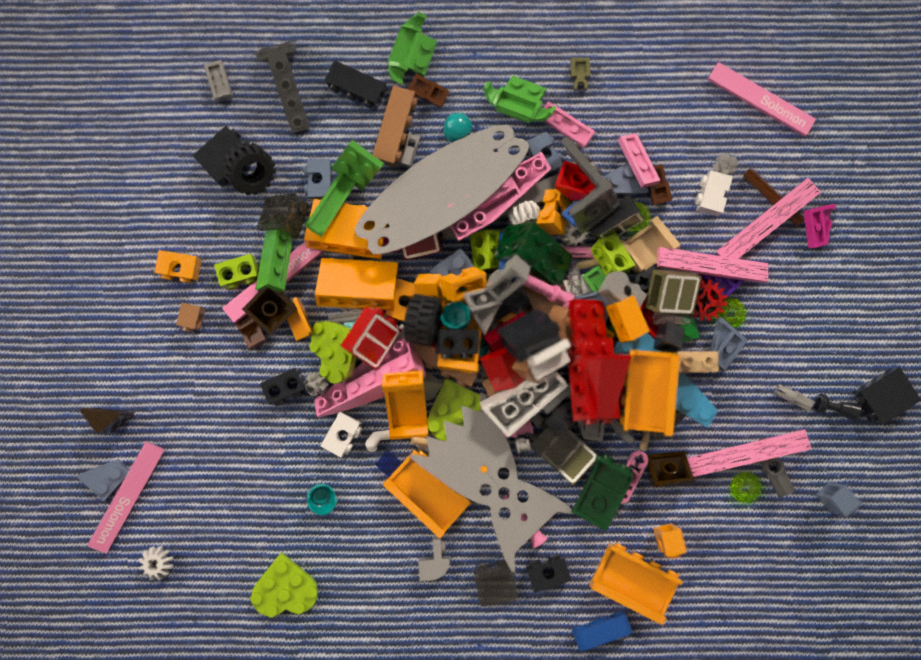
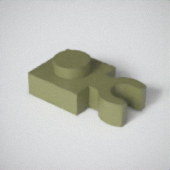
M571 58V79H576L573 90L577 91V85L582 84L584 91H586L588 82L585 78H590V58Z

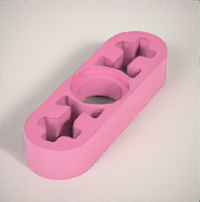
M642 451L632 452L625 464L628 467L630 464L634 466L636 463L634 457L642 455L643 463H638L636 468L640 469L639 472L633 469L632 472L636 475L635 480L632 482L631 488L628 489L622 503L629 501L647 466L648 456Z

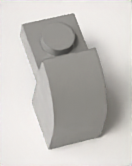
M433 537L434 557H423L418 560L420 581L436 580L442 577L448 570L450 556H442V554H446L445 542H441L439 537Z

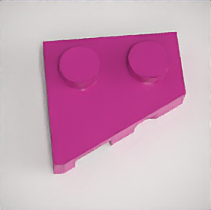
M835 204L803 210L808 248H816L828 244L829 231L832 226V221L829 220L831 210H835Z

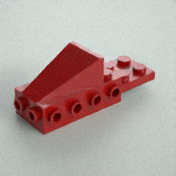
M568 300L572 340L568 341L570 347L567 348V353L570 358L568 365L573 421H584L585 424H596L597 420L600 421V424L612 423V419L620 418L618 400L632 357L631 355L614 354L613 338H607L604 301Z

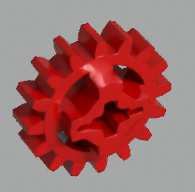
M701 279L699 289L704 288L703 293L697 295L696 300L700 310L695 307L693 318L699 315L700 321H703L705 317H707L708 321H711L712 316L715 318L719 317L718 311L720 313L725 311L722 306H727L728 303L723 301V299L727 298L728 295L722 294L725 288L719 289V282L713 285L712 279H709L707 283H705L704 279ZM712 290H714L717 293L719 298L714 296ZM706 294H707L708 300H711V301L708 302L707 305L705 306L704 300H701V299H703V298L706 296ZM711 306H717L714 311L708 312Z

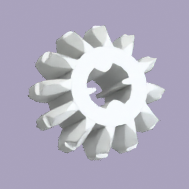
M524 201L517 206H513V209L508 211V220L511 225L528 222L536 223L541 211L536 202Z
M567 222L565 233L559 234V237L568 246L572 244L576 247L577 243L583 244L584 239H589L588 234L591 232L587 230L581 234L577 227L575 228Z
M153 546L149 548V551L143 552L144 557L139 559V562L143 565L139 567V570L144 569V577L149 575V580H154L155 578L161 580L163 575H169L168 569L174 566L169 563V561L173 560L172 556H167L169 550L163 552L162 546H159L157 549Z

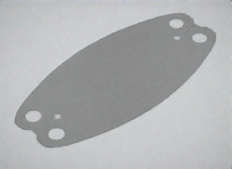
M497 125L446 145L416 163L390 184L361 216L355 227V233L360 238H365L369 242L368 248L373 254L392 252L436 234L469 214L488 199L522 162L527 154L529 144L524 139L516 138L513 135L514 130L510 126ZM497 131H502L505 136L501 140H494L493 134ZM511 146H519L520 152L516 155H511L508 153V149ZM367 221H374L375 227L372 230L367 231L363 228ZM381 237L389 238V244L385 247L378 246L377 241Z

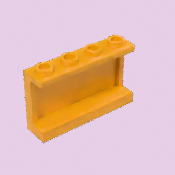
M314 199L310 216L322 199ZM344 202L321 237L310 229H306L304 237L306 248L381 260L383 255L373 254L368 248L369 242L365 238H360L355 233L357 222L369 208L365 205H351ZM367 221L363 228L370 231L375 227V222ZM381 237L377 241L378 246L383 247L385 237Z
M321 258L315 290L316 305L320 307L364 309L367 306L369 308L377 307L380 310L394 311L398 262Z
M630 349L632 359L623 386H627V394H622V406L626 407L625 414L621 413L620 425H624V431L631 429L662 432L665 436H673L680 355L679 353Z
M415 449L411 453L413 455L429 457L421 449L419 451ZM410 455L383 483V486L439 538L445 534V531L463 511L472 504L470 499L455 492L411 459Z
M609 543L589 586L598 593L663 625L666 620L664 614L678 585L683 583L678 578L679 574L670 569L668 572L662 570V566L652 560L650 563L644 561V556L634 551L632 554L626 552V547L619 543H615V545Z

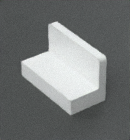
M561 339L562 341L526 359L535 379H541L570 362V358L565 350L570 347L567 339Z

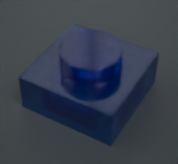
M389 450L375 463L388 477L402 464Z

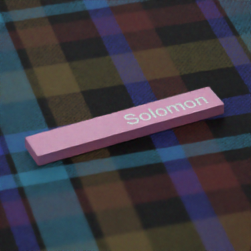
M719 62L708 78V81L804 137L808 134L816 120L814 117Z
M304 242L290 253L286 283L325 251L306 248ZM257 281L222 308L235 324L247 315L242 308L259 292L256 290Z
M147 441L144 443L91 537L88 547L107 554L163 454V448Z

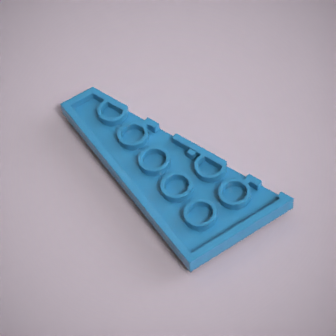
M648 332L632 341L621 343L619 340L614 348V354L630 355V349L660 351L654 349L655 340ZM678 371L675 410L708 428L718 410L684 372Z

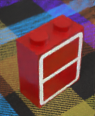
M366 306L340 347L377 370L402 330L396 326L398 322L390 317L385 318V313L377 307L371 309Z

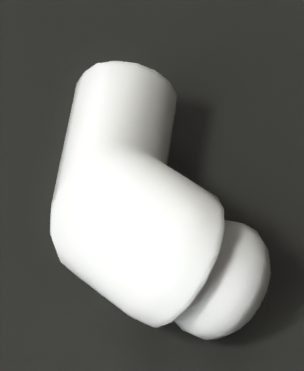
M389 430L373 432L366 440L365 446L367 450L374 452L377 450V445L381 440H389Z

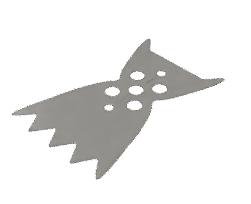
M482 392L480 394V402L487 399ZM462 406L464 426L444 421L446 441L427 436L429 457L410 454V457L455 492L474 502L488 505L491 508V520L501 551L512 572H515V552L556 512L574 513L571 512L572 509L551 494L532 484L519 481L514 457L503 431L483 411L482 407L481 411L478 412ZM483 465L487 466L488 471L486 473L481 472V467ZM502 467L509 470V477L506 480H502L498 476V470ZM488 484L491 487V494L489 496L481 495V485ZM502 487H506L510 491V496L506 500L501 499L498 495L499 489ZM521 490L528 493V500L525 503H521L517 499V493ZM503 507L508 508L511 513L507 520H503L499 516V510ZM522 514H526L528 516L527 521L521 520Z

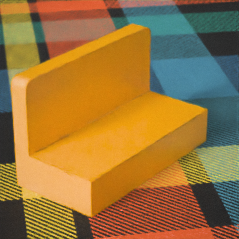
M634 295L620 302L605 306L621 343L632 341L649 332Z
M295 297L292 302L296 305L297 309L287 320L296 341H300L311 336L313 328L301 300Z

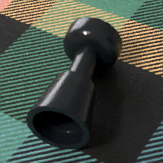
M819 394L816 398L814 409L818 413H824L827 409L837 411L838 415L855 422L860 416L861 404L852 402H840L837 404L830 402L827 395Z

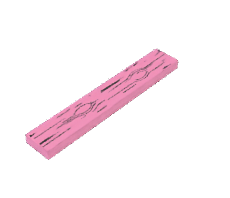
M809 178L805 179L718 249L716 253L722 257L740 258L821 192Z
M663 247L657 249V268L758 283L768 282V263Z
M801 430L687 459L693 477L810 450L811 447L806 431Z

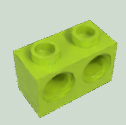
M483 230L470 235L473 265L483 272L499 269V260L494 258V255L499 245L500 231Z
M616 233L599 239L590 248L606 276L608 273L616 271L627 274L635 266Z
M252 254L214 264L219 285L222 288H227V290L236 289L238 285L243 283L245 285L253 284L258 278L259 268L256 257ZM247 266H251V272L245 275L244 269ZM232 271L233 277L230 280H226V274Z

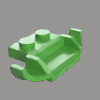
M417 12L399 29L387 62L391 80L400 85L403 83V76L407 70L417 73L422 77L425 76L437 44L436 40L421 33V27L427 15L421 12Z
M513 75L505 87L501 86L499 90L494 89L489 81L484 86L485 96L490 104L496 108V111L529 124L531 121L541 122L549 119L556 109L555 106L551 109L542 108V99L546 94L547 88Z

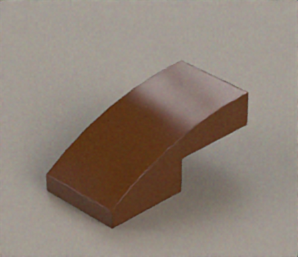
M417 73L408 87V90L415 91L416 97L439 108L442 107L450 92L438 83H432Z
M663 164L653 166L660 182L657 185L647 187L650 191L649 195L652 204L672 201L669 182H666Z
M248 315L236 323L238 330L242 333L251 351L268 342L262 328Z

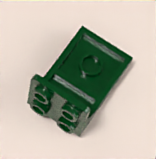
M535 222L507 226L494 255V258L497 260H510L514 255H517L547 284L552 286L558 285L559 287L572 259V255Z
M602 454L601 457L596 455L594 468L571 512L607 531L636 475L632 474L633 469L621 463L617 466L614 464V459Z

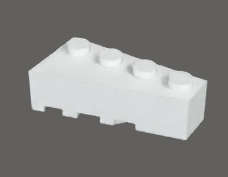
M554 370L542 377L539 383L525 380L516 388L500 391L479 403L483 411L507 437H510L569 385Z

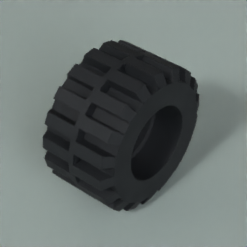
M244 142V145L238 143L236 148L231 147L229 149L231 152L225 154L226 160L222 162L225 178L235 190L237 189L242 194L251 195L253 193L257 195L258 191H266L264 188L271 186L270 181H274L275 177L273 174L276 173L275 163L271 156L256 143ZM257 161V166L253 173L241 176L242 168L247 163Z
M420 294L413 295L409 301L404 319L403 333L406 342L428 347L434 343L435 331L439 330L442 306L440 298Z

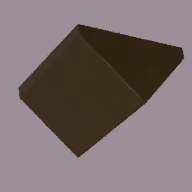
M268 287L261 289L242 308L269 335L297 309L296 305L284 291L280 293Z
M81 408L80 410L97 434L113 433L134 416V412L104 408Z
M685 451L647 455L649 485L662 487L695 482Z

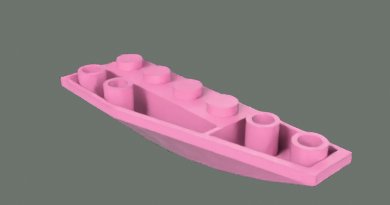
M541 152L520 163L509 178L488 199L469 214L448 226L458 241L493 223L551 170L543 153Z
M404 337L396 340L377 370L362 361L354 368L351 378H347L344 383L332 385L322 396L320 395L314 400L317 417L320 418L343 412L385 397L382 389L383 373L423 371V378L426 377L423 361L413 343L406 342Z

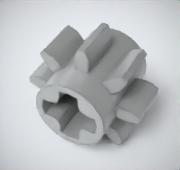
M730 153L716 158L717 162L713 164L715 172L730 175L736 172L735 168L739 164L736 156L731 157Z
M316 372L314 375L310 373L305 378V390L310 395L318 396L320 394L322 396L328 390V380L321 376L320 373Z

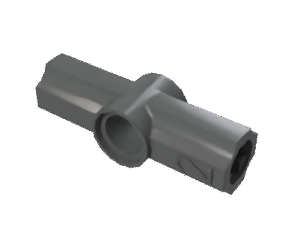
M776 457L760 461L762 471L768 476L779 498L795 491L782 460ZM771 462H774L777 466L774 473L769 468Z

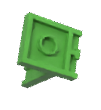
M351 140L331 167L333 171L338 173V176L304 226L321 237L353 187L355 186L362 191L384 163Z

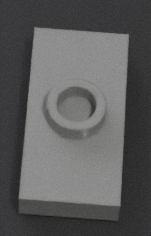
M218 60L203 65L215 102L234 97L223 61Z

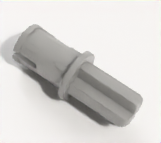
M778 384L776 388L783 391V393L776 389L774 390V395L789 401V404H795L806 410H811L814 405L812 399L799 394L797 390L793 391L781 384Z

